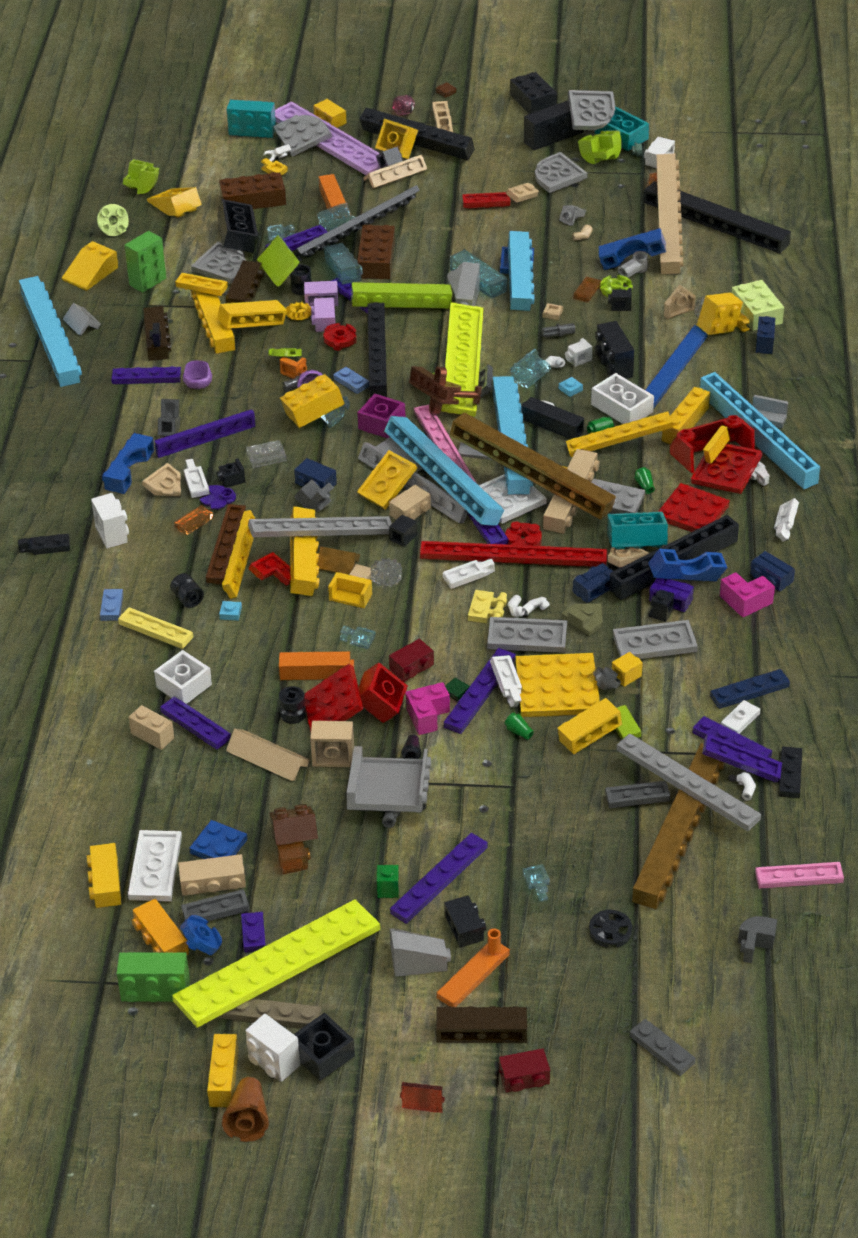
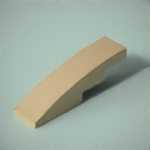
M447 101L432 102L435 126L453 132Z

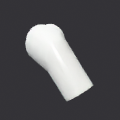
M549 356L539 368L543 372H546L550 367L561 368L565 365V360L561 357Z
M742 772V774L737 775L736 780L737 782L740 781L738 784L745 786L742 798L751 800L756 784L749 773Z

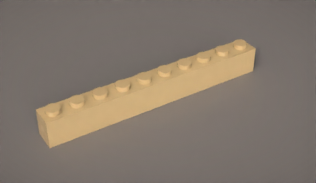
M675 153L657 154L659 228H661L666 241V252L660 254L661 274H679L680 267H684L683 257H680L683 255V246H679V244H682V235H679V233H682V224H678L681 222V213H678L681 212V202H677L681 201L680 191H677L680 190V181H676L680 180L679 170H676L679 169V160H676Z

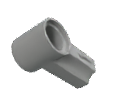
M644 251L635 252L633 259L618 267V273L629 278L635 273L646 272L648 269L647 253Z

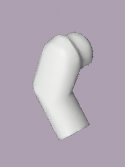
M514 595L508 602L511 615L515 618L524 615L523 607H518L521 602L519 595Z
M539 597L530 600L523 606L522 611H524V615H528L538 606L541 610H545L550 605L546 600L547 598Z

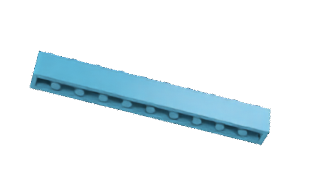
M38 276L19 280L21 295L60 387L80 383L79 376L82 375L80 365L77 363L76 356H73L72 347L69 346L64 328L61 327L60 319L57 318L56 310L53 309L52 301L49 300L48 292L45 291L44 282H40Z
M716 372L701 377L700 388L710 392L709 403L725 418L737 415L754 429L755 445L803 489L818 484L820 466Z
M513 376L493 377L492 393L498 431L528 447V444H526V433L524 434L525 428L523 414L521 413V403H519L518 384L514 383ZM504 466L508 495L530 494V487H533V482Z
M391 416L384 431L480 524L497 526L504 509L408 418Z

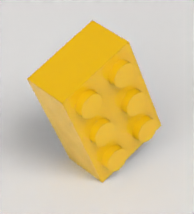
M325 374L317 376L311 382L302 384L299 388L289 391L280 397L286 415L299 428L345 404L339 387Z

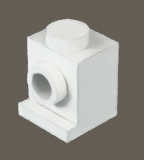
M581 338L580 342L568 346L565 358L575 367L592 360V346L584 338Z

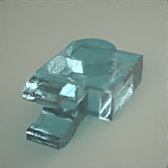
M282 224L268 226L269 241L274 240L277 235L283 239L285 238L284 236L288 237L295 234V232H290L295 230L294 225L283 227Z
M343 626L340 630V633H343L340 637L341 641H350L351 645L365 649L370 648L376 635V631L359 626L356 630L348 626Z
M544 865L524 868L523 877L528 888H536L540 902L548 900L546 894L548 888L546 885H550V879Z

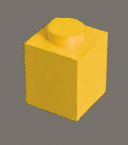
M631 652L612 662V670L618 674L617 678L624 687L642 677L643 662Z

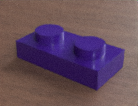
M263 912L241 914L244 953L255 952L265 947Z

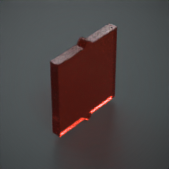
M402 1082V1092H400L402 1108L443 1112L445 1097H443L442 1086Z

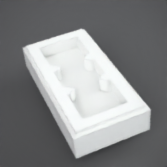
M743 700L721 722V725L740 734L760 714V708Z

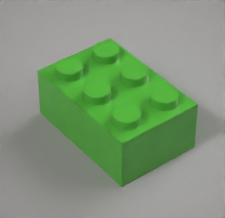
M147 231L124 245L130 286L143 293L167 279L161 237Z
M120 952L117 979L121 1001L173 1002L172 995L190 985L187 954Z

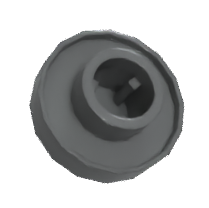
M606 666L604 668H595L593 675L599 688L606 690L607 688L617 689L621 681L617 678L618 674L614 670Z

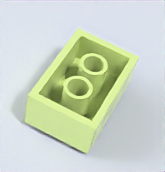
M763 280L732 287V294L743 302L741 313L749 319L750 323L747 325L752 331L758 330L759 316L775 317V325L783 324L784 306Z

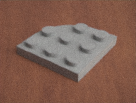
M568 91L573 130H597L606 126L611 121L615 111L613 92Z
M295 115L273 126L284 146L290 145L291 151L289 153L292 157L332 137L325 123L321 119L310 115Z
M559 152L544 158L537 164L535 179L541 187L550 193L587 179V172L563 153Z
M216 242L191 265V271L213 279L227 281L228 284L232 285L242 261L245 260L244 254L240 250L224 248L221 242Z

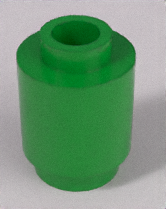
M601 417L588 422L587 432L590 434L612 428L614 423L610 417Z

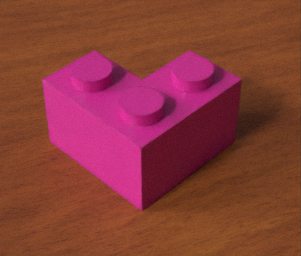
M735 572L721 579L719 596L740 616L745 617L773 603L775 586L764 576L747 583Z
M441 682L406 691V710L418 735L437 731V715L450 712V695L444 683Z

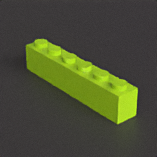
M352 282L351 300L352 307H368V303L378 302L384 303L385 307L450 308L452 290L450 284Z

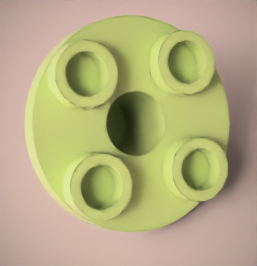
M108 204L100 209L97 215V224L104 234L118 236L124 233L128 227L129 218L123 207L117 204Z

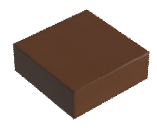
M444 83L436 87V92L446 98L455 94L456 88L449 83Z

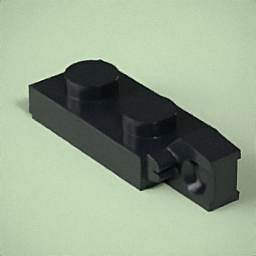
M69 533L18 540L19 553L31 552L33 555L70 551Z

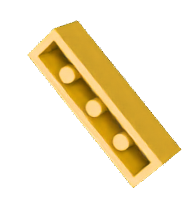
M278 300L220 304L217 319L226 329L284 324L287 309Z
M694 386L670 415L673 428L662 431L663 442L671 444L678 432L682 429L693 428L709 409V391Z

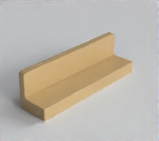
M422 155L370 172L363 179L364 181L369 179L371 187L374 189L427 170V166Z
M234 729L226 749L227 752L291 781L296 779L300 766L307 767L310 759L243 729Z

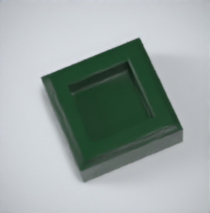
M456 677L445 685L450 698L457 702L470 687Z

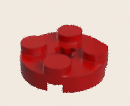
M334 323L327 326L323 333L325 344L333 347L335 351H340L357 342L356 329L350 324L340 326V323Z
M515 521L511 523L505 532L508 538V545L540 546L542 543V532L538 524Z

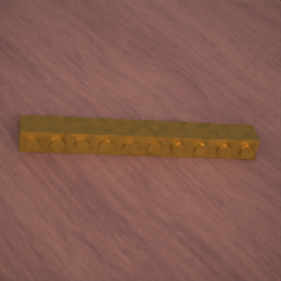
M465 412L453 421L450 436L600 520L612 511L616 496Z
M701 743L689 770L708 782L717 785L720 777L719 771L724 770L726 763L702 754L704 744ZM680 789L633 887L632 902L656 910L659 903L664 902L666 898V888L672 885L673 872L678 871L681 862L680 857H684L687 851L686 844L692 841L694 835L693 828L698 827L701 818L700 813H704L706 805Z

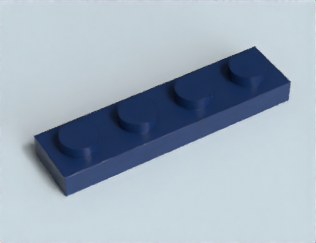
M778 669L711 690L710 697L718 709L740 703L743 700L747 701L788 688L790 681L783 671Z

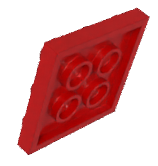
M726 444L712 464L707 463L705 456H703L691 477V483L742 494L762 457V451Z
M680 483L658 512H663L668 524L693 532L719 519L729 507L730 500Z
M347 664L305 693V707L310 732L312 721H346L363 710L355 670L352 665Z

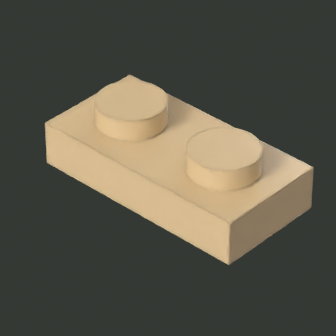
M525 183L509 188L506 194L518 203L537 197L539 191L532 184Z

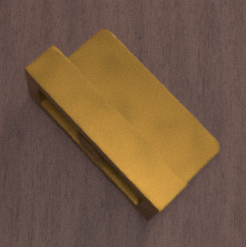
M320 546L317 565L322 570L349 575L354 568L355 561L359 562L360 554Z

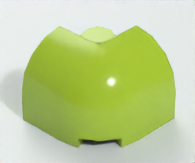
M601 131V134L594 136L589 134L580 139L578 145L582 157L590 164H597L601 160L616 159L621 152L620 131Z
M133 159L129 163L128 175L123 179V185L131 189H138L137 194L147 193L157 183L159 168H154L152 163Z

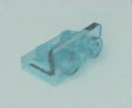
M347 202L317 213L321 226L329 231L355 218V216L351 215Z
M533 349L510 368L514 381L528 389L551 370V365L540 358L537 350Z

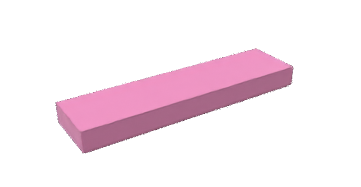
M840 862L755 868L759 889L844 882Z

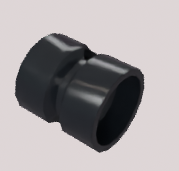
M298 264L291 272L292 293L305 295L304 282H312L311 268L309 266Z
M179 574L171 581L170 590L179 598L184 607L193 608L203 600L204 591L189 574Z
M296 686L282 689L279 693L281 719L289 724L300 723L306 717L304 691Z

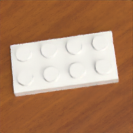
M139 831L128 891L129 900H172L182 840L181 831Z

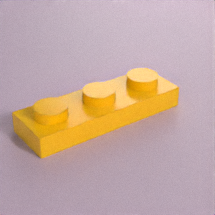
M181 273L175 281V285L178 288L213 294L215 296H222L228 287L227 281Z

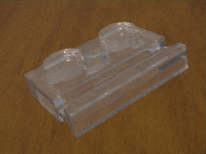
M280 440L246 447V454L252 464V468L287 461V455Z

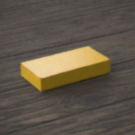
M721 426L703 449L707 463L712 464L730 440L727 427Z

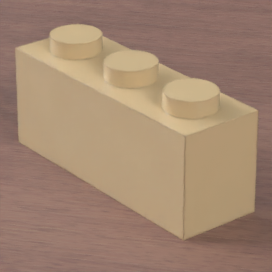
M242 854L178 862L182 896L246 887Z

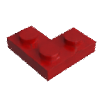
M273 552L251 563L248 568L261 580L274 575L286 586L290 585L291 567Z

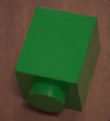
M377 865L378 898H399V865Z

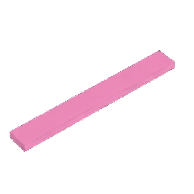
M429 404L414 408V414L428 438L476 482L438 416L430 414Z

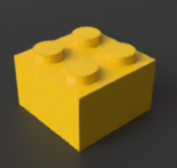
M384 119L375 148L385 151L398 147L402 157L409 159L418 130Z
M731 292L706 295L697 326L708 335L734 332L743 302Z

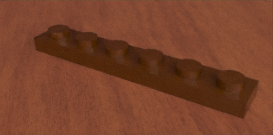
M228 504L206 574V583L222 584L224 581L233 545L235 544L240 527V521L244 511H246V505Z

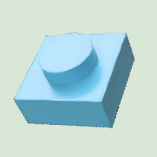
M570 377L559 383V390L571 397L583 391V385L573 377Z
M223 601L219 613L220 619L239 621L242 603Z

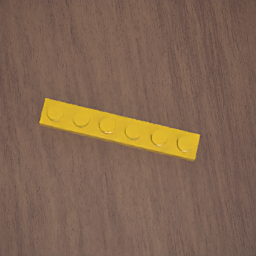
M667 411L567 440L566 444L570 457H573L577 449L594 451L673 428V424Z
M251 510L244 511L225 578L222 582L223 590L230 599L237 598L254 539L248 527L249 519H255Z

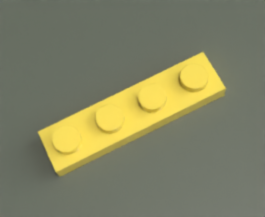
M130 607L118 618L119 625L184 649L193 638L192 631Z

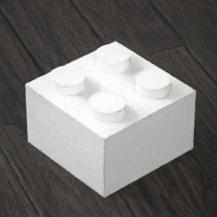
M113 493L91 499L95 527L106 548L128 543L127 535L129 534L127 524H125L127 515L125 510H121L119 499H115Z
M183 650L154 671L156 688L171 698L177 697L186 704L212 685L210 668Z
M263 1014L246 1029L248 1058L254 1065L262 1067L270 1077H275L282 1082L300 1066L298 1037L267 1014Z

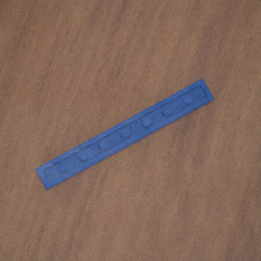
M697 325L692 327L645 391L654 396L653 409L708 337V334Z

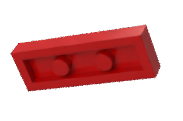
M507 192L462 194L463 208L510 206V197L506 194Z

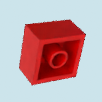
M378 662L363 673L358 688L362 706L384 723L399 713L408 685Z

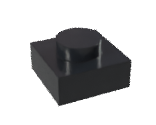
M153 323V329L149 331L150 340H153L154 347H161L160 323Z

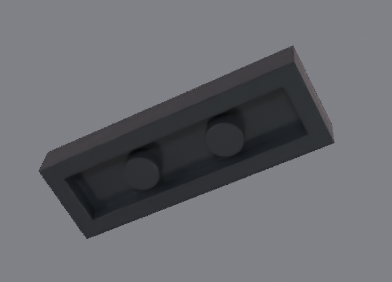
M782 746L779 797L800 798L802 748Z

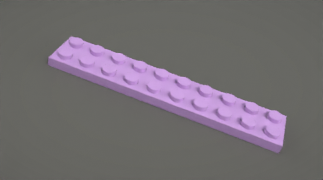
M293 102L275 110L277 123L283 122L295 115L317 117ZM322 120L330 130L332 137L316 145L317 147L364 175L380 169L376 156L380 154L379 152Z

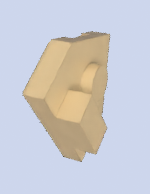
M679 284L664 304V317L669 319L695 310L696 296Z
M168 463L142 481V485L154 495L181 496L180 472Z
M611 547L608 562L618 567H623L649 554V552L630 547V550Z

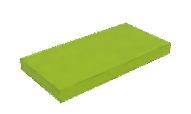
M278 235L257 259L258 262H262L263 269L278 287L300 263Z

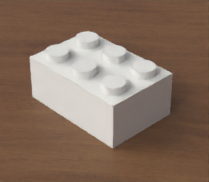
M615 373L592 388L591 405L620 423L625 424L640 420L653 413L654 396Z

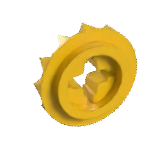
M303 301L301 303L296 302L295 304L290 303L286 307V315L290 319L304 320L311 316V306H309V303L304 304Z

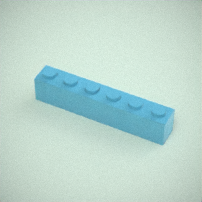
M509 231L510 310L530 311L531 304H534L535 296L532 294L534 292V283H531L533 282V272H531L533 261H530V259L532 260V250H530L532 239H529V232Z

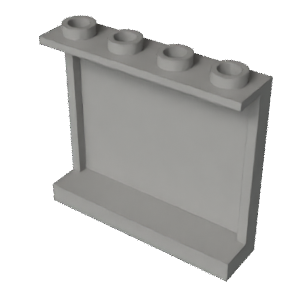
M354 746L347 788V810L422 812L423 804H427L431 757H427V749H424L423 759L363 757L362 747Z

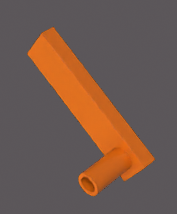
M498 929L488 931V943L437 992V999L450 1007H457L510 955V949L501 944V932Z

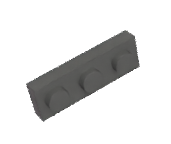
M666 781L605 788L609 808L670 801V792Z
M244 889L181 905L185 920L191 915H197L207 921L250 911Z
M646 1018L630 1030L629 1037L678 1076L684 1074L695 1064L696 1058Z

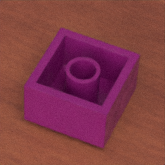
M374 394L357 412L358 429L389 438L390 436L384 431L391 416L406 418L405 403Z

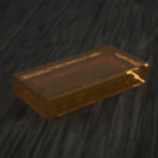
M586 277L573 294V299L589 303L599 289L601 280Z
M200 505L175 521L174 526L188 535L213 519L214 513Z

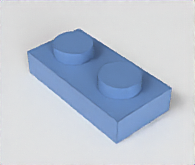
M344 367L334 373L335 381L356 394L370 387L367 379L348 367Z
M104 589L100 612L101 621H118V618L121 616L123 589Z

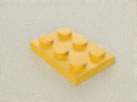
M388 450L357 493L386 510L389 506V501L398 495L418 467L416 464Z

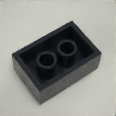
M531 72L527 75L510 79V95L528 114L557 104V92L537 72Z
M612 321L597 324L594 350L595 354L600 357L601 364L606 367L607 374L612 376L616 373L625 379L632 378L635 350L618 322Z

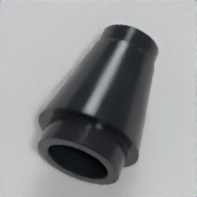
M412 734L407 737L401 751L404 759H419L421 757V748L417 735Z

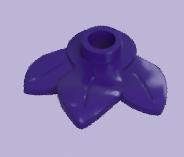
M210 485L208 486L210 495L200 498V502L210 506L211 509H220L226 504L234 502L236 494L231 488Z

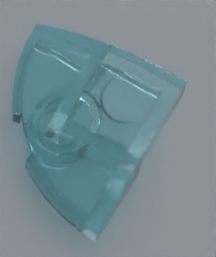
M342 397L344 405L321 416L329 428L344 417L345 406L349 409L350 401L347 397Z

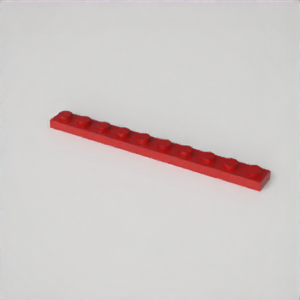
M421 541L420 559L477 560L483 562L492 559L493 562L597 567L602 563L606 565L607 549Z

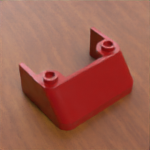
M731 415L725 419L690 429H682L669 445V451L690 473H694V452L703 450L721 426H725L728 429L730 439L728 442L736 441L741 447L755 449L754 429L737 415Z

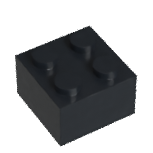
M325 1012L294 1033L298 1037L300 1063L319 1081L355 1056L354 1039Z

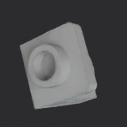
M563 205L559 221L572 226L575 219L585 216L586 210L574 205Z

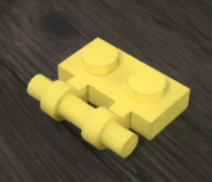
M475 590L468 613V621L487 623L490 617H503V608L507 604V594L501 592L497 598H494V592Z

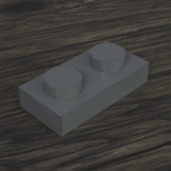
M489 364L479 371L478 386L482 387L481 398L492 390L493 367Z

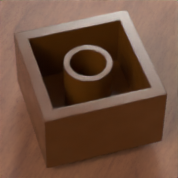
M299 804L295 805L294 809L286 810V807L274 809V812H269L272 835L276 845L318 839L315 813L311 806Z

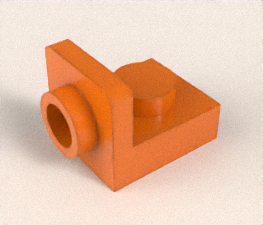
M282 357L279 360L280 374L294 379L296 376H300L303 372L307 371L306 358L302 357L298 362L286 357Z

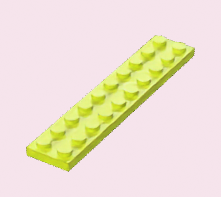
M451 303L445 368L447 369L446 381L460 385L461 391H475V386H478L483 308ZM454 397L459 399V404H442L441 407L442 412L461 415L465 412L474 417L477 411V404H473V398Z
M353 900L173 994V1002L198 1028L380 930V923L361 904Z

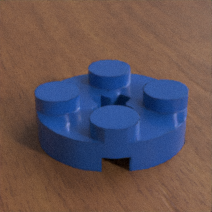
M191 915L180 926L187 938L186 943L188 947L192 950L198 949L208 955H213L222 944L219 932L215 927L210 929L206 925L208 923L206 919L197 915Z

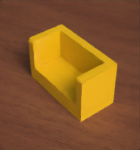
M329 99L314 105V115L338 128L347 123L346 110Z
M336 572L328 586L329 601L365 608L372 595V580Z

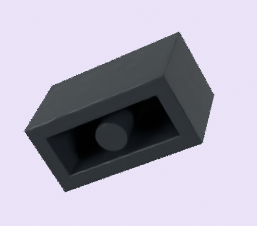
M469 895L444 902V916L459 948L484 941V931H486L485 921L483 918H479L478 907L475 902L472 903Z

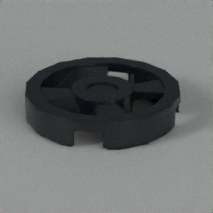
M618 910L600 911L590 920L589 930L591 939L602 947L608 948V945L621 947L632 936L633 925L630 918ZM609 914H610V915H614V917L616 918V921H615V920H610V919H609ZM619 927H628L627 933L625 935L619 933Z

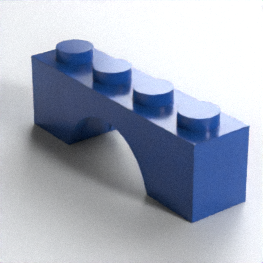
M661 228L599 246V259L604 270L620 266L626 257L637 251H644L650 256L666 252V241Z
M133 433L131 438L126 441L123 449L119 451L115 460L111 462L108 470L103 473L102 481L104 482L105 490L121 494L126 493L132 484L129 467L135 463L147 462L155 451L153 437Z
M659 549L648 563L654 578L717 581L728 568L722 553L705 552L694 559L679 560L676 551L671 549Z

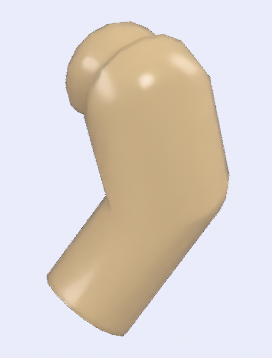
M590 225L583 226L581 232L572 234L573 240L588 239L592 233V227Z

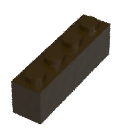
M242 261L225 297L226 304L252 302L257 288L260 287V281L265 275V271L262 269V262Z
M163 306L145 307L143 311L148 360L169 359L168 352H171L167 312H164ZM153 323H160L161 347H154L153 340H150L149 331L153 329Z
M436 1007V1043H527V1007Z

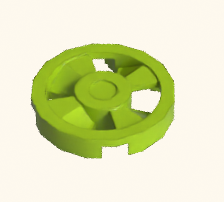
M611 275L607 276L601 281L600 291L606 297H608V294H612V289L628 290V288H632L633 290L632 281L622 275H617V278H611ZM623 283L627 284L629 287H623Z
M271 348L268 350V356H302V350L297 348Z

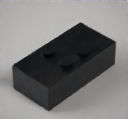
M569 100L524 116V143L532 150L543 148L584 132V130H573Z
M222 199L217 214L222 246L224 248L254 253L259 236L253 206Z

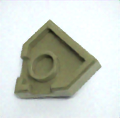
M601 603L573 604L561 613V618L583 633L591 636L602 627Z

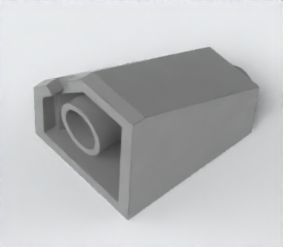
M463 262L457 269L447 274V284L451 285L453 303L475 306L480 292L479 263Z
M395 928L389 929L395 977L447 971V962L451 961L450 948L445 947L443 939Z

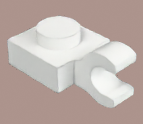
M288 144L271 151L267 150L263 155H269V160L272 162L275 157L279 156L280 159L288 156L287 153L291 151V148Z

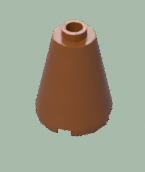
M246 1077L238 1083L223 1114L222 1127L231 1138L236 1136L243 1142L255 1141L264 1136L269 1126V1119L261 1083L255 1078Z

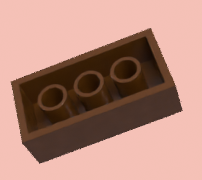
M281 172L219 180L221 200L250 204L253 206V209L286 205V192Z
M363 225L357 261L358 278H391L395 247V226Z

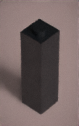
M530 397L521 405L524 421L569 439L578 438L584 432V418L533 397Z

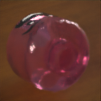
M401 95L395 97L392 107L397 115H406L413 112L415 102L411 96Z

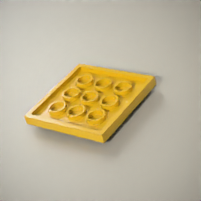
M593 653L515 656L516 672L522 685L521 694H519L522 700L520 702L522 717L578 715L592 707L595 703L600 702L597 681L593 675L595 670Z

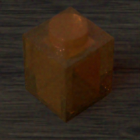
M303 841L277 845L278 859L283 875L308 869L307 860H311L308 847L304 848Z

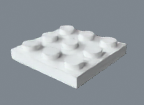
M505 474L479 485L504 509L499 521L501 524L547 503V498L534 486L530 487V494L508 495Z

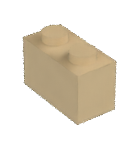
M413 485L389 501L390 516L394 519L404 515L415 520L431 508V495L417 485Z
M141 705L129 716L131 734L162 750L174 739L172 721Z

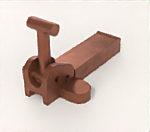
M411 366L409 383L430 396V414H440L442 404H459V399L454 397L473 398V404L480 403L481 386H475V391H461L460 385L446 381L447 369L445 367H436L435 373L432 374L423 367Z

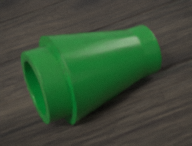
M646 467L637 469L634 473V479L645 490L646 494L653 493L655 487L651 471Z
M513 712L504 722L507 730L526 740H529L534 734V730L531 729L520 714Z

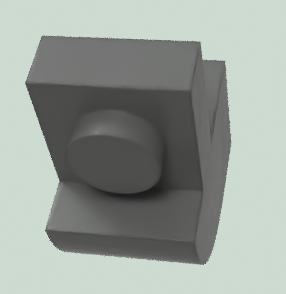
M161 399L158 435L170 436L179 432L181 416H179L180 399Z
M311 480L294 497L304 508L319 512L332 501L329 497L331 496L330 491L334 487L329 482L321 489Z
M756 916L745 920L741 924L738 943L741 944L740 952L744 953L743 962L752 963L755 947L773 950L777 919Z

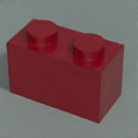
M420 638L389 655V670L403 682L434 665V650Z
M544 1048L499 1057V1073L505 1093L511 1091L518 1092L522 1089L542 1087L550 1084V1067Z

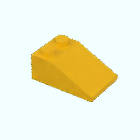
M196 187L171 188L147 198L150 204L166 215L175 216V218L184 216V212H193L197 210L196 207L202 205Z
M90 242L80 250L63 275L62 280L83 290H89L119 268L117 251L96 242Z

